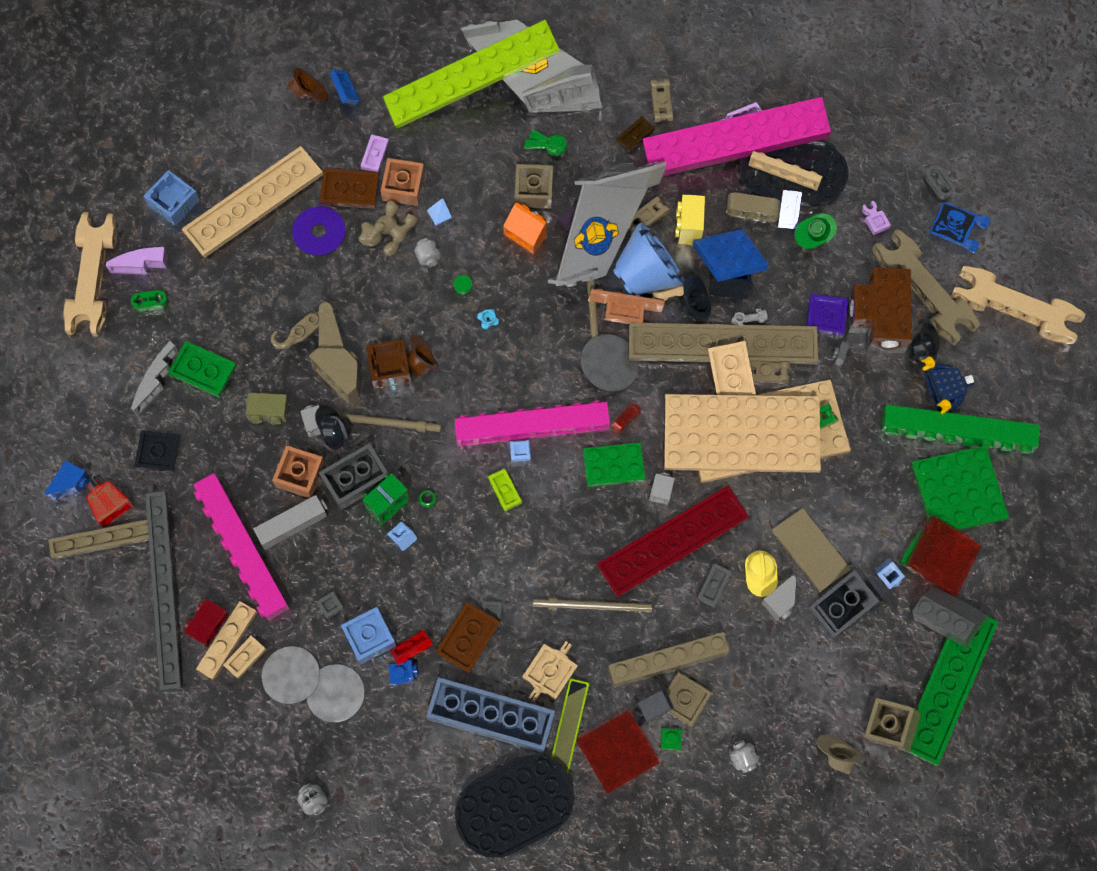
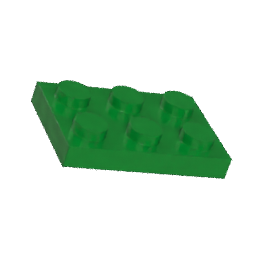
M185 341L169 369L168 375L220 398L237 364Z
M641 443L583 448L587 487L645 481Z

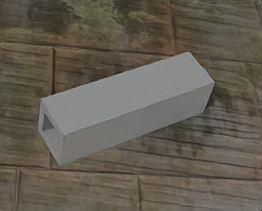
M315 495L253 528L266 550L327 517L325 510L328 508L323 499L319 500Z

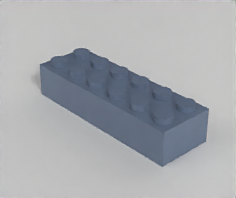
M438 677L426 717L427 720L544 753L555 711Z

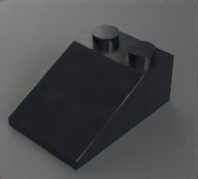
M711 272V296L748 299L751 274L718 282Z
M854 570L813 603L810 609L833 638H836L874 610L884 599L860 570Z

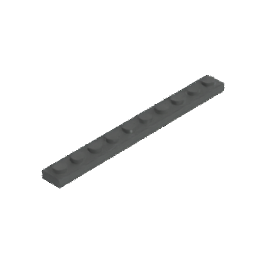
M165 491L145 493L160 690L182 688L167 493Z

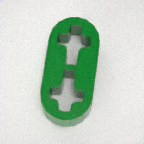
M161 290L140 292L132 296L131 304L139 312L158 310L167 306L168 298ZM161 296L160 303H157L156 300ZM139 299H142L143 302L139 306L137 303L139 302Z

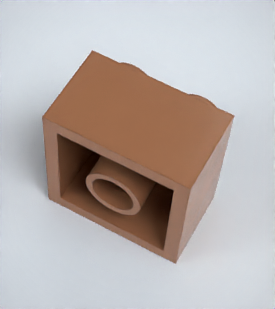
M387 158L381 186L382 201L391 200L394 203L419 206L425 176L424 163Z
M286 445L272 481L276 488L311 498L320 479L319 472L324 469V459L321 456Z

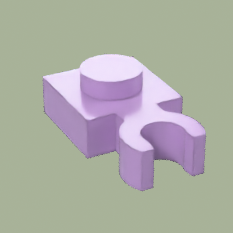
M874 201L870 203L872 209H868L865 204L862 206V212L867 215L865 222L873 235L890 228L891 225L882 210L877 212V205Z

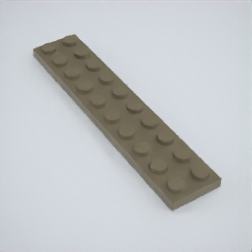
M629 323V360L710 362L708 348L746 341L748 357L752 362L817 364V326Z

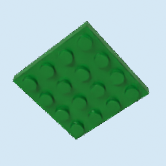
M981 446L911 463L933 536L1004 521L1009 518L987 447Z

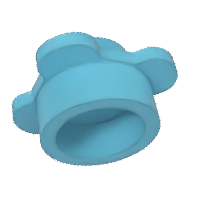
M493 309L484 310L477 316L478 320L482 323L481 327L483 329H488L490 326H496L499 323V319L495 317Z

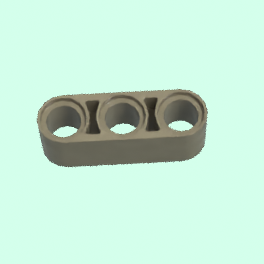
M730 193L728 195L726 213L734 217L776 222L779 220L781 201L769 197Z

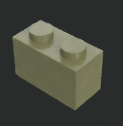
M248 393L246 407L248 420H251L253 423L269 421L272 424L287 422L288 397L283 394Z

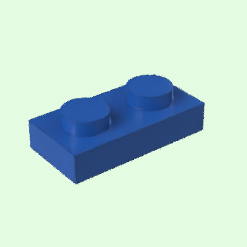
M333 69L330 76L342 103L356 105L360 99L348 72Z

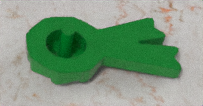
M534 129L529 134L531 140H525L526 144L524 145V149H546L550 155L555 156L563 154L568 147L564 136L555 134L547 138Z

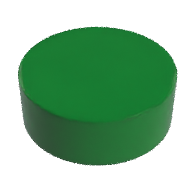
M466 275L456 277L454 280L455 291L461 295L468 294L472 290V280Z

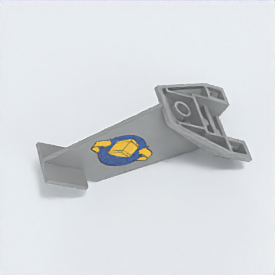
M653 162L638 168L634 167V163H622L574 181L575 185H582L558 276L547 279L548 283L556 284V286L566 284V287L577 285V281H591L607 275L648 187L660 184L667 166L666 162Z

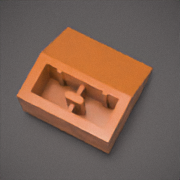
M516 202L503 226L504 235L533 254L546 239V220L541 215L532 213L527 206Z

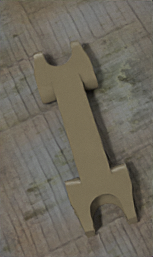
M897 229L891 236L898 248L897 250H888L879 242L874 245L873 253L882 268L911 269V289L934 315L930 319V323L935 327L937 333L950 344L955 346L961 340L959 333L955 329V324H963L973 332L980 327V323L969 304L962 298L954 301L917 259L922 256V252L910 237Z

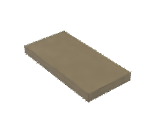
M803 508L772 529V533L819 593L851 570Z

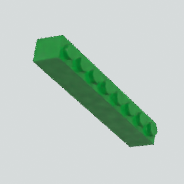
M886 405L882 412L881 432L889 436H897L899 434L905 435L907 438L921 437L927 441L943 440V442L949 444L959 442L965 446L981 445L982 447H987V449L996 447L1001 448L1003 451L1019 450L1021 453L1030 454L1039 446L1040 425L946 412L941 414L939 411Z

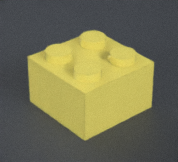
M682 195V200L678 201L676 210L677 226L675 228V237H678V244L693 245L694 240L702 238L705 196Z

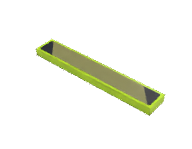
M571 678L551 759L557 762L567 774H569L589 683Z

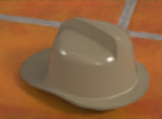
M821 735L816 740L818 748L827 754L828 764L835 770L850 774L855 763L862 759V754L859 750L835 736Z

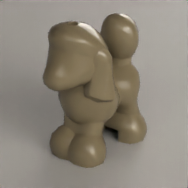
M390 200L385 205L386 215L378 218L375 225L369 222L361 224L362 232L358 239L363 245L372 247L382 241V234H390L393 239L384 246L383 252L387 256H392L399 250V244L404 241L408 231L416 226L418 219L409 213L403 220L404 224L398 225L394 216L399 206Z

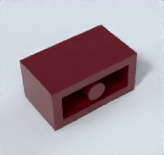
M206 599L196 608L197 613L193 619H189L186 623L184 633L208 648L228 618L229 613Z

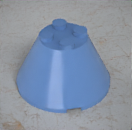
M639 223L615 265L616 268L613 269L614 273L619 279L622 278L626 283L624 287L629 294L635 293L639 295L684 285L685 280L683 277L679 278L678 272L680 270L659 239L656 236L652 237L648 232L650 229L643 223Z

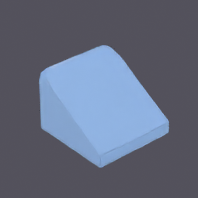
M400 522L387 533L402 551L417 540L413 531L403 522Z

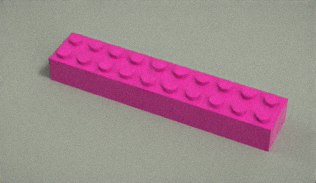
M819 97L643 138V147L647 164L666 162L667 166L663 176L749 157L753 151L766 153L829 138L831 130L823 98Z

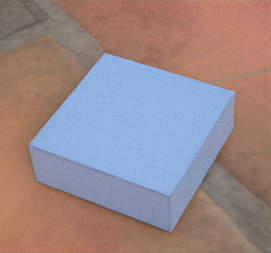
M529 440L510 442L512 462L531 460Z

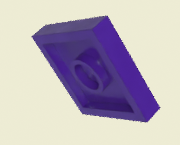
M811 293L807 326H817V332L843 336L845 333L848 299Z

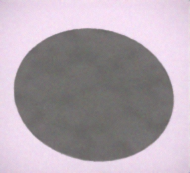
M611 334L598 335L588 341L583 348L581 354L582 369L588 380L596 387L606 391H620L630 386L638 374V361L629 360V343L623 338Z

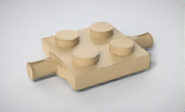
M565 641L559 651L550 648L546 644L542 646L522 676L524 680L534 687L528 697L529 700L532 699V702L535 703L540 693L547 694L555 700L558 698L578 667L566 656L572 647L570 643L568 644Z

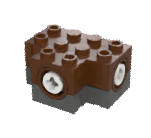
M873 267L866 285L854 284L848 297V333L867 334V351L905 353L911 343V269Z

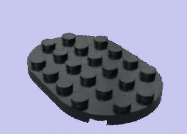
M825 140L764 153L768 157L781 159L787 164L797 165L801 169L813 171L822 176L817 191L748 166L751 156L740 158L739 162L740 178L744 186L753 195L775 198L781 201L783 190L802 192L800 205L808 207L823 206L838 198L846 186L849 173L845 157L836 150L833 144Z
M526 755L516 758L475 779L463 790L455 809L457 831L463 842L477 854L489 858H503L513 855L554 834L567 822L574 805L572 782L566 771L552 759L540 755Z

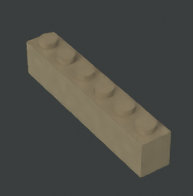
M724 632L608 665V673L613 688L724 657L728 655L730 650Z

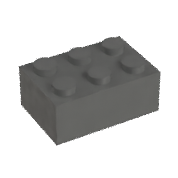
M370 443L319 472L322 481L340 510L363 498L365 493L368 495L385 480L384 476H389Z

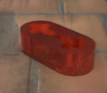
M633 403L613 422L610 429L617 435L620 434L640 414L642 409Z

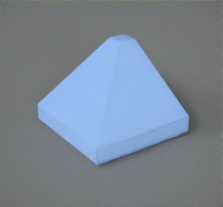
M444 199L439 200L427 210L435 226L452 218Z

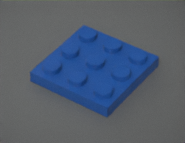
M743 229L697 239L693 242V247L718 282L768 269L769 264Z

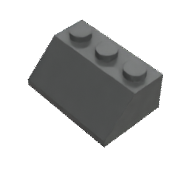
M935 586L921 597L912 611L914 620L965 648H968L988 616Z

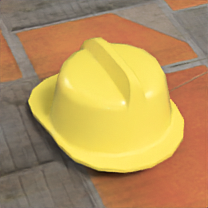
M766 551L751 553L745 563L748 589L756 596H768L776 589L778 583L775 559Z

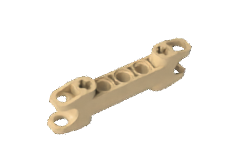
M83 212L77 225L75 244L77 247H83L75 299H66L64 306L65 332L68 335H74L78 323L83 320L90 321V332L93 336H99L107 311L106 301H99L106 249H115L117 243L116 217L114 214L108 213L105 223L100 227L94 228L91 227L92 220L89 212Z
M969 266L962 267L959 275L971 283L972 289L967 290L955 287L951 294V297L955 300L959 298L964 299L976 311H984L985 307L988 306L1041 327L1039 334L1054 342L1074 344L1077 340L1078 335L1067 329L1064 321L1081 323L1086 314L1071 303L1060 299H1052L1050 304L995 283L997 277L992 272Z

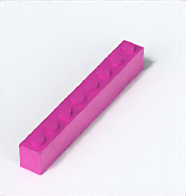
M593 401L591 404L584 405L583 403H575L572 406L566 407L564 405H556L548 409L537 407L530 411L519 409L512 413L500 411L494 415L482 413L476 417L463 415L458 417V419H454L457 446L609 430L610 427L607 402L602 403V401Z
M215 473L193 484L196 488V491L193 493L199 502L203 501L205 505L202 508L207 518L211 517L214 521L211 526L215 533H220L223 538L220 540L225 551L229 549L232 554L229 559L233 566H238L241 571L238 573L243 584L248 583L250 589L247 591L251 599L257 600L259 606L256 608L261 617L266 616L269 621L289 610L286 601Z

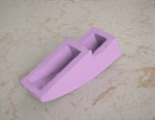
M164 247L138 249L106 262V267L110 273L147 274L148 268H167L168 254Z

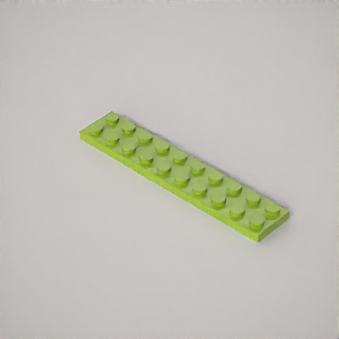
M545 19L386 94L383 98L398 129L560 53V50Z

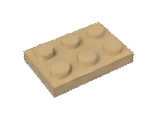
M746 341L708 348L717 395L756 396Z

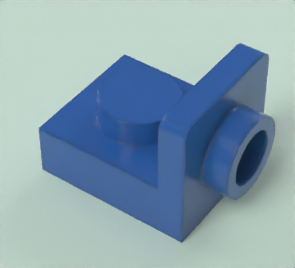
M407 660V662L400 665H388L391 686L414 683V677L418 676L417 665H413L412 660Z

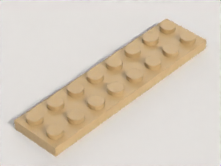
M300 146L183 227L182 231L200 254L206 258L320 178L323 172Z

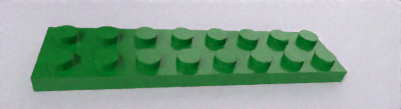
M987 617L968 648L946 638L916 708L921 715L910 752L908 753L934 766L939 765L996 630L998 621Z

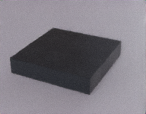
M141 430L134 467L142 470L174 473L181 436L173 433Z

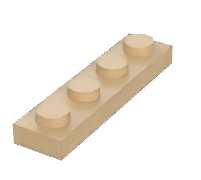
M753 151L748 165L816 191L822 179V176L816 172L806 171L797 165L787 164L781 159L768 157L762 152L757 153Z
M239 601L196 670L215 680L223 664L227 661L254 619L257 611Z

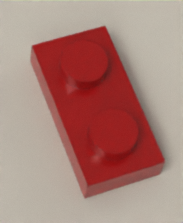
M422 630L389 651L397 664L400 665L418 653L427 650L433 643L426 632Z

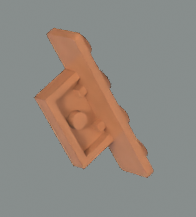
M591 289L588 301L606 304V321L625 324L643 323L644 310L662 312L665 301L658 298L626 295L621 292L604 291L603 289Z

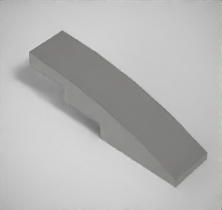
M170 341L157 355L137 389L131 409L137 416L164 389L160 382L168 375L170 369L168 363L179 353L176 346Z

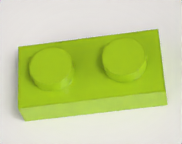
M506 469L488 476V480L504 512L522 504Z

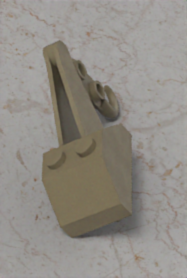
M322 303L317 313H309L291 329L287 340L279 343L276 341L278 331L272 333V345L277 349H287L293 344L306 340L319 328V348L309 355L313 369L351 407L360 400L361 372L359 368L361 366L357 362L358 358L353 352L348 353L344 349L330 303Z

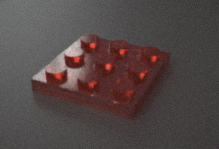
M930 516L905 567L946 593L956 597L981 545L937 517Z
M629 710L576 740L606 794L613 792L660 764Z

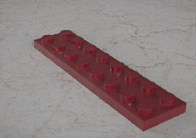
M726 486L600 561L596 566L615 596L619 598L749 519V516L729 486Z

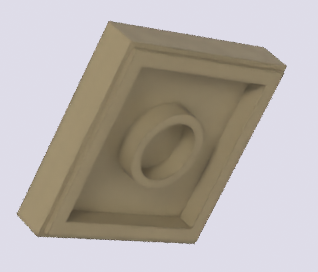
M678 671L666 691L674 706L668 713L692 728L712 692Z

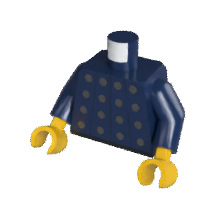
M932 357L921 360V362L926 364L923 370H930L924 378L936 410L942 408L941 414L956 410L964 401V396L967 394L966 387L974 385L972 375L962 376L959 368H952L951 366L935 362Z

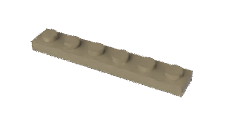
M147 520L49 539L51 558L55 560L149 541Z

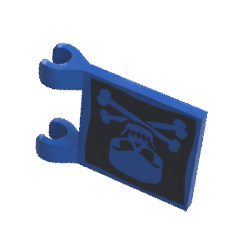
M944 202L929 233L975 253L979 242L969 240L968 237L974 224L986 229L990 218L973 214Z

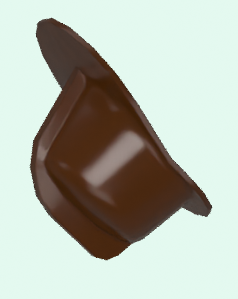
M301 68L293 70V78L288 82L287 86L298 98L311 97L321 102L328 98L327 91L321 83Z
M411 336L410 345L412 350L407 361L414 374L421 376L431 369L437 370L438 366L427 343L418 336Z

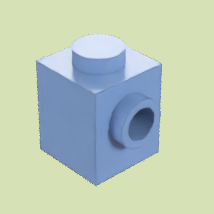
M889 558L873 570L889 589L898 586L905 577Z

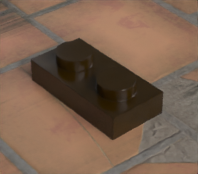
M641 116L616 139V142L630 153L643 142V138H647L654 132L655 127Z

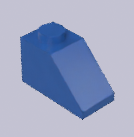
M65 460L44 494L49 499L55 500L80 493L87 486L90 476L85 470Z

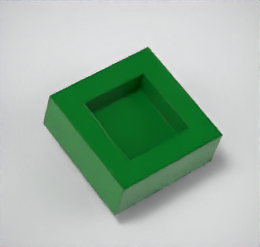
M662 728L660 750L681 751L682 730Z

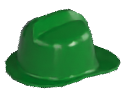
M816 214L798 224L794 234L795 240L802 248H815L834 237L837 224L829 214Z

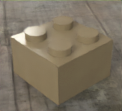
M516 164L515 203L523 204L528 208L551 209L553 166Z
M876 698L864 737L873 743L910 752L921 714L915 708Z

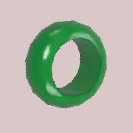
M424 490L420 493L419 503L423 507H432L436 503L437 498L433 491ZM430 494L433 500L430 503H424L422 497Z

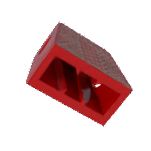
M93 479L87 484L92 492L86 496V500L97 522L103 528L134 506L109 481L101 485L98 479Z

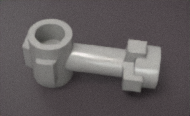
M761 308L756 309V313L748 315L737 312L731 319L732 325L739 326L756 320L759 324L764 323L767 320V312L765 309L761 310Z

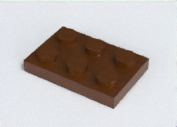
M324 168L320 205L375 209L379 173Z
M466 602L435 653L470 674L501 622Z

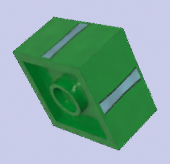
M392 473L389 476H384L385 480L368 495L365 493L362 499L366 510L381 526L410 501L408 489Z

